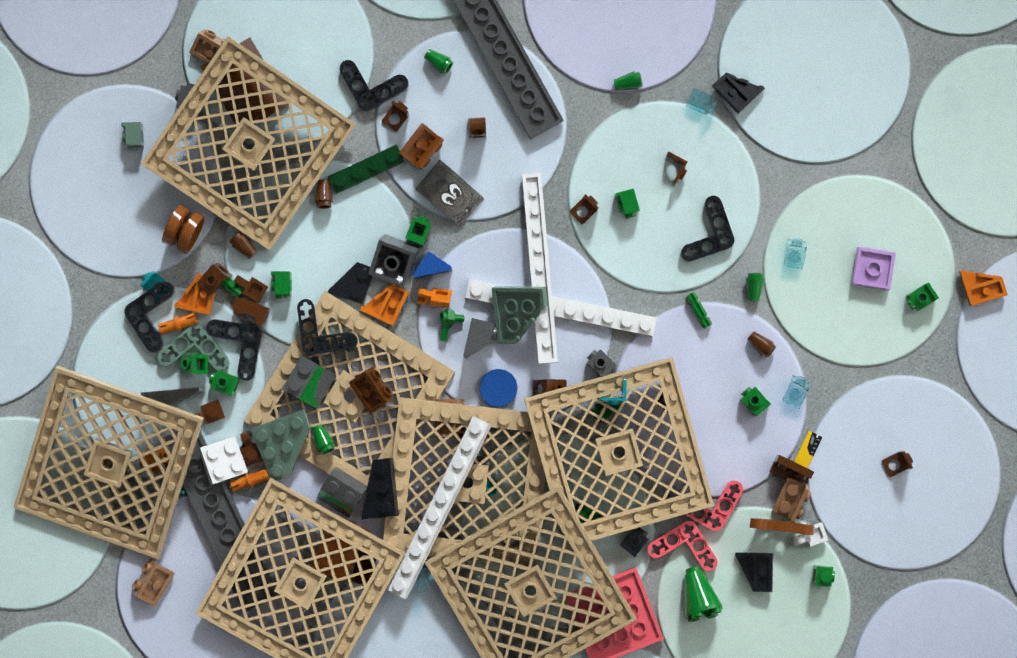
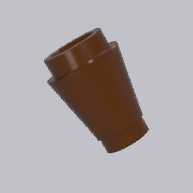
M318 180L314 201L317 208L328 209L332 207L333 198L329 180Z
M240 231L229 241L232 244L231 247L248 259L257 252L246 234H242Z
M755 331L747 339L757 352L766 358L776 349L773 341Z

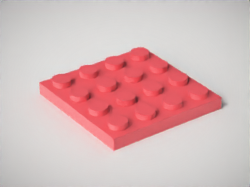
M636 567L612 577L637 617V620L585 648L588 658H618L664 640ZM583 587L581 595L592 597L593 588ZM579 589L572 592L578 594ZM596 590L594 598L602 600L600 594ZM566 595L568 605L575 607L577 598ZM580 599L577 608L588 610L590 602ZM593 603L591 611L601 614L603 605ZM607 606L604 614L609 612ZM576 612L574 621L584 623L586 614ZM589 615L588 623L597 619V617Z

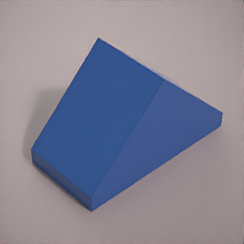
M428 251L414 272V278L451 272L452 267Z

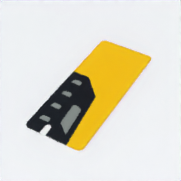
M808 431L794 462L808 468L822 440V436Z

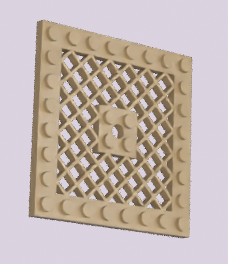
M227 36L141 165L270 251L356 123ZM232 64L238 66V68L229 69ZM240 70L242 81L231 83L229 72ZM243 70L254 77V79L245 80ZM227 73L228 83L218 85ZM256 81L258 92L247 94L245 83ZM259 81L271 90L261 91ZM243 84L244 94L234 96L232 86ZM229 86L231 97L220 99L218 88ZM216 89L217 99L208 101ZM275 92L285 98L286 101L277 102ZM272 93L274 103L263 105L262 94ZM259 95L261 105L250 107L248 97ZM245 97L247 108L236 109L235 99ZM232 100L234 110L223 112L221 102ZM218 102L220 113L209 114L208 104ZM291 103L301 109L302 112L293 113ZM288 104L290 114L279 115L278 105ZM205 105L207 115L197 117ZM275 106L277 116L266 118L264 108ZM262 109L263 119L252 120L251 110ZM248 111L250 121L243 117L239 123L237 113ZM234 113L236 124L226 125L224 115ZM307 114L317 120L318 123L309 124ZM305 115L306 125L295 126L294 116ZM221 116L223 126L212 128L210 118ZM291 117L293 127L282 129L280 119ZM207 118L209 129L199 130L197 120ZM278 120L279 130L269 131L267 121ZM194 121L196 131L186 133ZM264 122L266 132L256 126L255 123ZM323 125L329 129L326 134L324 133ZM320 126L322 136L311 137L310 127ZM236 127L228 139L227 129ZM307 128L309 138L298 140L296 130ZM224 129L225 140L215 141L213 131ZM293 130L295 141L285 142L283 132ZM210 132L212 142L201 144L200 134ZM280 133L282 143L272 145L276 138L271 136V134ZM196 134L198 145L188 146L186 136ZM183 137L185 147L175 149ZM250 138L254 141L255 145L252 149H246L243 146L245 139ZM322 139L314 150L312 141ZM310 141L311 151L301 153L299 143ZM225 143L222 150L227 153L218 155L216 145ZM296 144L298 154L287 156L286 145ZM213 145L214 156L204 157L202 147ZM283 146L284 156L274 158L272 148ZM199 148L201 158L191 160L189 149ZM186 150L187 161L177 162L175 152ZM270 150L271 159L262 160L267 151ZM171 154L173 155L174 162L168 159ZM311 155L303 166L301 157ZM229 156L231 166L220 168L218 158ZM232 156L243 164L234 166ZM299 157L300 167L290 169L288 159ZM215 159L217 169L207 171L205 160ZM285 160L287 170L276 172L275 161ZM202 161L204 171L193 173L191 163ZM272 162L274 172L263 174L261 164ZM188 164L190 173L179 165ZM259 166L260 175L250 176L248 167L254 171ZM245 167L247 177L236 179L234 169ZM232 170L233 180L223 181L221 171ZM300 171L292 182L291 172ZM218 172L220 182L209 184L208 174ZM288 173L290 183L279 185L277 175ZM205 175L206 184L195 176ZM275 176L276 186L266 187L264 177ZM261 178L263 188L252 190L250 180ZM248 180L249 191L239 192L237 182ZM234 183L236 193L225 195L224 185ZM221 185L222 194L211 187ZM289 187L283 197H281L280 188ZM277 189L279 199L268 201L267 191ZM264 191L265 201L255 203L253 193ZM250 194L252 204L241 205L240 196ZM237 196L238 205L228 198ZM279 202L271 213L269 204ZM266 205L268 215L257 216L256 206ZM253 207L254 216L244 209ZM268 218L265 223L260 221V219Z
M324 291L315 306L318 336L322 334L324 329H326V334L330 335L328 326L337 324L339 325L340 333H343L342 324L353 330L351 333L357 336L358 343L354 348L358 347L360 358L350 360L348 350H342L345 351L347 361L336 363L334 353L340 351L308 356L302 348L299 331L247 414L244 422L252 427L280 418L278 407L288 406L289 414H291V404L300 402L302 409L306 412L304 401L299 399L290 402L288 392L282 388L301 355L307 359L318 357L321 367L325 369L335 368L337 376L334 380L336 382L330 392L328 389L325 395L326 398L323 401L329 407L320 409L318 407L316 410L306 412V415L317 412L319 423L312 424L311 428L321 424L333 423L335 433L329 434V436H336L338 446L334 450L339 449L341 458L331 452L321 455L316 449L311 431L308 433L309 438L306 437L299 456L328 474L336 466L368 486L370 473L366 475L362 471L370 470L371 467L361 469L359 458L369 456L371 465L372 455L381 453L378 459L393 458L395 432L392 422H397V419L391 420L389 409L399 406V393L409 391L411 399H414L412 390L422 388L416 399L435 401V399L440 397L455 371ZM331 318L337 320L336 322L328 323ZM306 321L303 325V330L305 332L313 331L314 324ZM315 333L303 335L304 339L308 338V344L305 347L309 348L310 351L314 345L316 346V343L312 342V337L316 338ZM358 334L369 340V342L360 343ZM327 338L325 340L329 342L330 349L333 348L331 341L333 338ZM371 344L373 355L363 357L361 346ZM374 344L386 352L376 354ZM331 354L333 364L323 366L321 356ZM387 354L389 365L379 367L377 357ZM390 354L402 362L392 364ZM374 357L375 370L379 373L381 369L390 368L392 378L385 379L383 382L393 381L395 391L392 392V395L396 394L398 404L388 407V403H386L384 408H380L373 413L375 424L365 426L363 415H367L369 412H363L365 406L349 382L355 378L354 376L360 375L366 370L364 360ZM361 361L363 371L353 373L351 363ZM348 364L349 373L343 370L339 376L337 366ZM403 365L406 375L395 377L393 367ZM407 365L419 372L408 374ZM420 375L422 385L411 387L409 377ZM423 375L428 377L426 383H424ZM406 378L409 388L398 390L396 380ZM347 391H353L355 394V399L351 402H347L344 399V394ZM285 393L287 403L278 404ZM330 409L332 420L322 422L320 412ZM273 410H275L276 418L271 415ZM334 410L346 417L335 419ZM386 410L388 421L378 423L376 412ZM360 417L362 427L352 429L350 420L356 423ZM416 419V425H418L423 420ZM347 420L349 430L338 432L336 422ZM389 423L391 434L381 436L379 425ZM376 426L378 437L368 439L366 429ZM363 429L365 440L355 442L353 432ZM350 433L352 443L341 445L339 435ZM391 437L388 444L384 448L382 439ZM379 440L381 450L371 452L369 442ZM366 443L368 453L358 455L356 445ZM353 446L355 456L344 458L342 448ZM356 459L357 468L346 461Z
M673 357L524 398L548 488L551 490L558 485L560 486L577 517L586 521L581 524L591 541L714 506ZM622 379H627L628 392L626 393V401L621 402L618 410L607 405V401L604 403L596 399L610 395L609 398L613 396L622 398L615 393L622 391ZM659 381L660 387L653 384V382ZM647 384L643 393L634 389L635 387ZM650 386L659 390L655 399L645 395ZM631 391L640 395L636 405L627 400ZM661 394L663 395L665 406L657 402ZM643 398L653 402L648 412L639 407ZM591 400L587 409L578 404ZM595 401L604 406L599 415L590 411ZM625 403L634 407L629 417L620 412ZM655 404L664 409L660 418L651 414ZM573 405L568 414L560 410V408ZM576 406L585 411L581 420L571 416ZM606 408L615 412L611 422L602 418ZM555 410L551 418H549L548 412ZM636 410L646 414L641 423L632 419ZM557 412L567 416L562 426L553 421ZM588 413L597 418L592 427L583 423ZM666 413H668L670 424L663 421ZM618 415L627 419L623 428L614 424ZM649 416L658 421L653 430L644 426ZM569 418L578 423L574 432L564 428ZM600 420L609 424L604 434L595 429ZM630 421L639 426L635 435L633 428L626 430ZM660 423L669 427L665 437L656 432ZM551 424L560 428L556 437ZM581 425L590 429L586 439L577 435ZM611 427H614L617 430L621 431L607 435ZM642 428L651 433L646 442L638 438ZM563 430L572 435L567 445L558 440ZM672 431L676 443L668 439ZM593 432L602 436L595 439L597 446L588 441ZM654 435L663 439L658 449L649 444ZM574 437L583 441L579 451L570 447ZM636 440L644 444L640 453ZM665 442L675 446L670 455L661 451ZM557 443L565 447L561 456L558 450ZM586 444L596 448L591 458L582 454ZM616 447L624 449V455L621 458H617L614 455ZM647 447L656 451L652 460L643 456ZM568 449L577 453L572 463L563 459ZM677 449L679 452L681 462L673 458ZM597 452H599L602 464L593 460ZM659 453L668 458L664 467L654 463ZM579 456L589 460L584 470L575 465ZM641 459L650 463L645 473L637 469V467L643 466ZM671 460L680 465L675 474L667 470ZM562 461L570 465L566 475ZM592 462L601 467L596 477L587 472ZM652 466L661 469L657 479L648 475ZM573 467L582 472L577 482L568 477ZM682 468L684 470L686 480L678 476ZM603 470L605 476L612 475L608 483L599 479ZM630 470L626 478L618 474L619 472ZM634 470L643 475L638 485L629 480ZM664 472L673 476L669 486L660 482ZM585 474L594 479L590 488L580 484ZM615 476L625 480L620 490L611 486ZM646 477L655 482L650 491L641 487ZM676 479L685 483L681 492L672 489ZM567 480L576 484L571 493ZM597 481L606 485L601 495L592 491ZM627 483L636 487L632 496L623 492ZM658 484L666 488L662 498L653 494ZM578 486L587 490L583 500L573 496ZM688 487L690 492L684 494ZM609 488L618 492L613 502L604 497ZM639 489L648 493L644 503L634 499ZM669 491H672L678 495L666 499ZM590 493L599 497L595 507L586 503ZM621 494L630 499L625 509L616 504ZM651 496L660 500L647 504ZM572 498L581 503L577 511H575ZM602 499L611 504L606 514L597 509ZM633 501L641 505L639 507L629 509ZM583 505L592 509L588 519L579 515ZM614 506L622 510V512L610 515ZM595 512L604 516L591 520ZM568 540L566 542L565 548L571 547Z
M57 366L52 377L13 508L159 559L204 418ZM77 397L82 406L75 409L70 400ZM84 398H87V399H90V400H93V401H91V402H89V403H86V401H85ZM96 404L100 413L93 415L89 406ZM102 404L110 406V408L105 410ZM67 405L70 412L63 414ZM84 409L88 418L81 421L77 412ZM114 410L118 419L111 422L107 413ZM121 411H124V412L129 413V414L123 416L122 413H121ZM72 415L76 424L69 426L65 417ZM100 416L106 422V425L99 427L95 420ZM130 417H133L136 426L129 428L125 421ZM139 417L146 419L147 421L141 423ZM90 421L94 430L87 433L83 424ZM120 422L125 431L117 434L113 425ZM60 423H62L64 429L58 432ZM151 423L155 432L148 435L143 426ZM157 424H160V425H163V426H166V427H164V428H162V429H159V427H158ZM79 427L83 436L75 438L72 429ZM109 428L113 437L105 439L102 430ZM139 429L143 438L135 440L132 431ZM167 430L170 431L173 437L169 441H166L162 435ZM67 432L71 441L64 444L60 435ZM97 433L99 439L96 438L93 443L90 436ZM127 434L131 443L124 446L120 437ZM157 435L161 444L154 447L150 438ZM85 439L89 448L82 451L78 442ZM56 440L59 447L53 449ZM115 440L117 445L111 444L109 442ZM145 441L149 450L142 453L138 444ZM175 442L171 452L168 445ZM73 444L77 453L70 456L66 447ZM133 446L137 455L131 458L133 451L128 450V448ZM164 448L168 456L160 459L156 450ZM59 450L65 456V459L58 461L55 452ZM91 451L89 459L87 460L85 453ZM152 453L156 462L148 464L144 456ZM80 457L84 465L77 468L72 459ZM51 458L54 464L48 466L49 459ZM140 458L144 467L137 470L132 461ZM104 459H110L113 466L111 468L106 467L103 462ZM169 460V463H168V466H167V469H166L165 466L163 465V462ZM68 462L72 471L67 473L64 472L61 464ZM156 465L159 466L162 474L157 476L151 470ZM129 466L132 473L125 475ZM56 467L60 476L53 479L49 470ZM85 469L84 476L89 477L84 480L81 474L79 473V471ZM146 470L150 479L143 482L139 473ZM72 474L78 480V483L71 485L68 476ZM46 475L48 482L42 484L44 476ZM132 476L135 477L138 483L134 487H131L127 480ZM164 477L160 487L157 480ZM62 479L67 488L60 491L56 482ZM92 480L97 489L90 492L85 483ZM99 481L104 482V483H107V484L104 485V486H101V484L99 483ZM153 483L157 491L149 494L145 485ZM122 484H124L126 490L119 493L117 487L121 488ZM48 485H51L55 492L50 496L47 495L44 489ZM81 486L85 493L80 497L74 491V488ZM111 487L114 496L107 498L104 489ZM141 488L144 497L137 499L134 490ZM69 491L73 500L66 503L62 494ZM99 492L103 501L96 504L92 495ZM129 493L133 502L126 505L122 496ZM158 495L157 501H156V504H155L154 501H153V499H152V497ZM57 497L60 502L52 500V498ZM85 498L88 499L91 505L84 509L80 500ZM115 499L118 500L121 506L116 510L113 509L110 501ZM145 500L148 501L151 507L146 511L143 510L140 504ZM75 503L76 506H77V508L72 507V506H69V505H72V504ZM105 504L109 513L102 515L98 507ZM135 505L139 514L132 517L128 508ZM94 510L96 515L89 513V511ZM124 511L127 519L120 522L117 513ZM153 512L149 521L146 515ZM111 516L114 521L108 520L106 518ZM141 517L145 526L138 528L134 520ZM130 523L132 528L125 526V524Z
M399 397L393 449L399 516L386 517L383 540L407 552L417 530L412 532L407 524L414 518L421 524L418 515L425 509L427 510L431 503L430 501L425 504L420 496L428 490L434 497L435 494L430 488L437 482L441 483V479L445 474L443 473L438 477L433 468L441 462L447 470L448 466L443 460L450 454L454 456V451L459 446L458 444L451 449L445 441L454 435L461 442L456 432L462 427L467 429V425H469L473 416L491 424L493 428L500 429L494 434L488 432L490 437L481 446L487 456L480 462L475 459L476 464L472 465L467 477L473 480V484L470 488L462 486L454 501V504L456 503L462 511L455 517L449 512L448 516L451 520L443 525L440 532L443 530L448 538L437 537L428 556L433 557L461 541V539H454L461 533L468 537L464 530L472 524L479 531L480 528L475 522L482 516L491 524L505 516L512 509L516 510L515 507L522 501L523 505L544 494L545 473L528 412ZM416 419L423 420L418 425H416ZM428 420L440 421L442 423L434 428ZM426 422L432 431L423 436L417 428ZM447 422L461 425L453 430ZM445 424L451 433L443 439L437 430ZM505 429L519 431L511 437ZM415 431L422 438L416 444H414ZM503 431L509 439L500 445L494 437ZM524 431L531 432L530 438ZM433 433L441 440L434 447L426 440ZM522 433L528 441L519 447L513 439ZM492 439L498 448L489 454L484 445ZM424 441L430 450L421 455L415 447ZM511 441L517 450L508 456L503 447ZM443 443L449 452L441 458L435 449ZM527 445H529L528 458L522 451ZM414 450V452L418 455L419 459H417L414 463L411 464L412 453ZM501 450L507 458L497 464L492 456ZM433 452L438 461L429 466L424 458ZM520 452L526 460L519 466H516L511 458ZM490 458L496 467L488 472L489 465L482 464ZM422 460L428 469L419 475L414 466ZM509 460L515 469L506 475L501 466ZM527 463L525 477L524 474L520 471V468ZM499 469L504 478L495 483L490 475ZM412 470L417 477L409 483L410 471ZM430 471L436 480L427 485L422 477ZM518 471L523 480L514 485L509 477ZM487 477L494 485L488 491H486ZM507 479L513 488L504 494L498 486ZM420 480L426 488L417 494L411 486ZM525 482L523 496L517 488ZM409 488L415 496L407 502ZM496 488L502 497L493 502L488 494ZM515 490L521 499L512 504L507 496ZM486 497L491 505L483 511L477 503L484 504ZM418 499L423 507L415 513L409 505ZM505 499L511 507L502 513L496 505ZM458 501L470 502L471 504L464 509ZM475 505L481 513L472 519L466 511ZM407 507V509L411 512L412 516L405 521ZM494 507L500 515L491 521L486 513ZM465 514L470 522L461 528L456 519ZM541 519L531 525L539 527ZM454 522L459 531L450 536L445 528ZM404 527L408 530L410 534L403 533ZM524 529L520 530L519 534L518 532L515 534L522 537ZM527 529L525 538L536 540L538 531ZM504 539L503 541H504L505 544H499V545L506 546L507 540ZM513 539L509 542L508 547L519 550L521 541L518 540V546L512 544L517 540ZM524 542L521 551L532 553L534 544ZM491 547L481 552V554L489 556ZM494 548L492 557L502 559L504 550ZM507 551L505 560L515 563L517 554ZM520 555L518 564L529 566L531 558ZM477 557L476 561L487 562L486 559ZM533 559L532 566L536 564V559Z
M270 478L195 614L273 658H322L325 656L326 658H348L406 552ZM278 505L283 507V509L276 510ZM285 511L288 521L279 524L276 513ZM290 512L298 515L301 518L292 520ZM273 516L275 525L266 527ZM302 520L305 531L295 533L293 523ZM306 520L317 527L308 529ZM289 524L292 534L282 537L280 526ZM276 528L279 538L269 541L267 530ZM319 530L322 540L312 543L309 532ZM323 530L334 535V537L325 539ZM263 533L266 542L257 544ZM306 534L309 544L299 546L296 536ZM293 537L296 548L286 550L283 540ZM336 539L339 549L329 552L326 542ZM340 539L351 546L342 548ZM280 541L282 552L273 554L270 544ZM323 543L326 553L316 556L313 546ZM267 545L269 555L260 558L257 547ZM310 547L313 557L303 559L300 549ZM254 549L256 559L247 561ZM353 549L356 559L346 561L343 551ZM357 549L368 555L359 558ZM297 550L299 559L293 557L289 562L287 553ZM340 552L343 563L333 565L330 555ZM283 554L286 565L277 567L274 557ZM327 556L329 567L320 569L317 559ZM270 558L273 568L264 571L261 560ZM370 558L373 568L363 571L360 561ZM374 558L379 561L377 566L375 565ZM314 560L316 569L304 562ZM257 562L260 572L250 575L248 564ZM357 562L360 572L350 574L347 564ZM344 566L346 576L336 578L334 568ZM244 567L247 576L238 578ZM287 568L280 579L278 570ZM331 570L333 580L324 582L327 575L322 572ZM274 571L277 581L267 584L265 574ZM373 572L369 581L366 583L364 574ZM261 575L264 585L254 588L252 577ZM361 575L363 585L354 588L351 578ZM303 578L306 581L305 588L299 589L295 584L296 579ZM248 579L250 589L241 591L238 581ZM348 579L350 589L340 592L338 581ZM334 583L337 593L327 595L325 585ZM235 584L237 593L228 595ZM277 585L274 591L280 595L271 597L268 587ZM265 588L267 599L258 601L255 591ZM322 588L324 596L315 599L318 591ZM364 588L357 600L355 591ZM252 592L254 602L245 605L242 594ZM351 592L354 602L344 605L342 594ZM238 596L241 606L231 608L229 598ZM338 596L341 606L331 608L328 598ZM282 598L284 608L275 610L272 600ZM286 598L296 604L288 607ZM325 600L328 610L318 612L315 602ZM225 601L227 604V608L222 606ZM269 602L271 612L262 614L259 604ZM312 604L314 614L305 616L303 608L308 610ZM255 605L258 615L248 618L246 608ZM354 606L348 617L345 608ZM299 607L301 617L292 620L289 610ZM242 609L244 617L233 611ZM342 609L344 619L335 622L332 612ZM285 611L288 621L278 623L276 613ZM329 613L331 623L321 625L319 615ZM272 615L275 625L265 627L263 617ZM316 617L318 627L308 629L306 619ZM259 618L261 627L251 622V620ZM302 620L305 630L295 633L293 623ZM345 622L343 628L338 634L336 625ZM289 624L292 634L282 637L280 626ZM332 626L335 636L325 639L323 628ZM276 628L278 636L267 630ZM319 630L322 640L312 642L310 632ZM306 634L309 644L299 646L296 636ZM293 637L295 646L285 641V639ZM335 640L333 646L329 651L327 642ZM323 643L326 653L316 655L314 645ZM310 647L312 655L301 649Z
M559 485L425 561L426 566L481 658H507L509 649L520 652L518 658L522 657V653L531 655L527 658H569L637 620V617ZM552 513L554 517H550L547 515ZM541 519L539 527L531 525ZM544 519L555 522L552 531L542 528ZM557 523L564 534L555 532ZM524 529L522 537L514 535L516 532ZM527 529L538 531L536 540L525 538ZM540 532L551 535L549 544L538 541ZM554 536L564 538L562 547L552 545ZM508 538L506 546L497 544L502 540ZM510 538L521 541L519 550L508 547ZM567 540L573 550L565 549ZM524 542L534 544L532 553L521 551ZM537 545L548 548L545 557L535 554ZM491 547L489 556L481 554V552ZM494 548L504 550L502 559L492 557ZM550 549L561 552L559 561L548 558ZM507 551L517 554L515 563L505 560ZM563 553L574 555L572 564L562 562ZM520 555L531 558L529 566L518 564ZM474 557L472 565L463 563ZM477 557L487 560L486 568L475 566ZM577 557L580 560L583 567L575 565ZM533 559L544 561L542 570L539 564L532 566ZM490 561L501 563L499 572L488 570ZM547 562L557 565L555 574L545 571ZM504 564L514 567L512 576L501 573ZM457 566V570H456V574H455L454 571H453V568H455V567ZM560 566L571 568L568 577L558 575ZM460 567L471 569L469 578L458 575ZM517 568L525 570L515 576ZM573 569L584 572L582 581L571 578ZM474 570L484 573L482 582L472 579ZM487 574L497 576L495 585L485 583ZM586 574H588L593 584L584 582ZM546 576L554 578L552 587L549 581L547 580ZM500 577L508 579V581L504 582L506 588L498 586ZM556 579L567 581L565 590L555 588ZM459 580L467 582L466 590H464ZM570 582L580 585L578 594L568 591ZM470 583L481 586L479 594L468 592ZM532 585L536 588V593L528 595L525 588ZM583 586L593 588L592 597L581 595ZM483 587L494 589L492 598L481 595ZM497 590L507 593L505 602L495 599ZM596 590L600 594L602 600L594 598ZM556 593L564 594L561 603L553 601L557 599ZM509 595H511L516 605L508 603ZM566 595L577 598L575 607L564 604ZM469 597L477 599L476 606L473 605ZM580 599L590 602L588 610L577 608ZM480 600L491 602L488 611L478 608ZM493 603L504 606L502 615L491 612ZM593 603L603 605L601 614L591 611ZM546 605L545 613L537 611V609ZM549 605L560 607L558 616L548 614ZM607 606L609 612L604 614ZM506 607L517 610L515 618L504 616ZM563 608L573 611L571 620L561 617ZM519 611L523 617L530 614L528 622L517 619ZM576 612L586 614L584 623L574 621ZM479 613L487 615L485 623L483 622ZM533 614L543 617L541 625L531 623ZM589 615L597 617V619L588 623ZM490 616L500 619L498 627L488 625ZM546 618L557 620L554 629L544 626ZM503 620L513 622L511 631L501 629ZM559 621L570 624L568 633L557 630ZM516 623L527 626L525 635L514 632ZM572 625L581 627L571 633ZM529 627L540 630L538 638L527 636ZM489 630L497 632L495 640ZM542 631L553 633L551 642L541 639ZM499 633L510 635L508 644L497 641ZM556 634L564 636L563 638L554 642ZM512 637L523 639L521 648L511 645ZM526 640L536 643L534 651L524 649ZM539 644L547 646L537 652ZM499 647L507 648L505 656L502 654Z

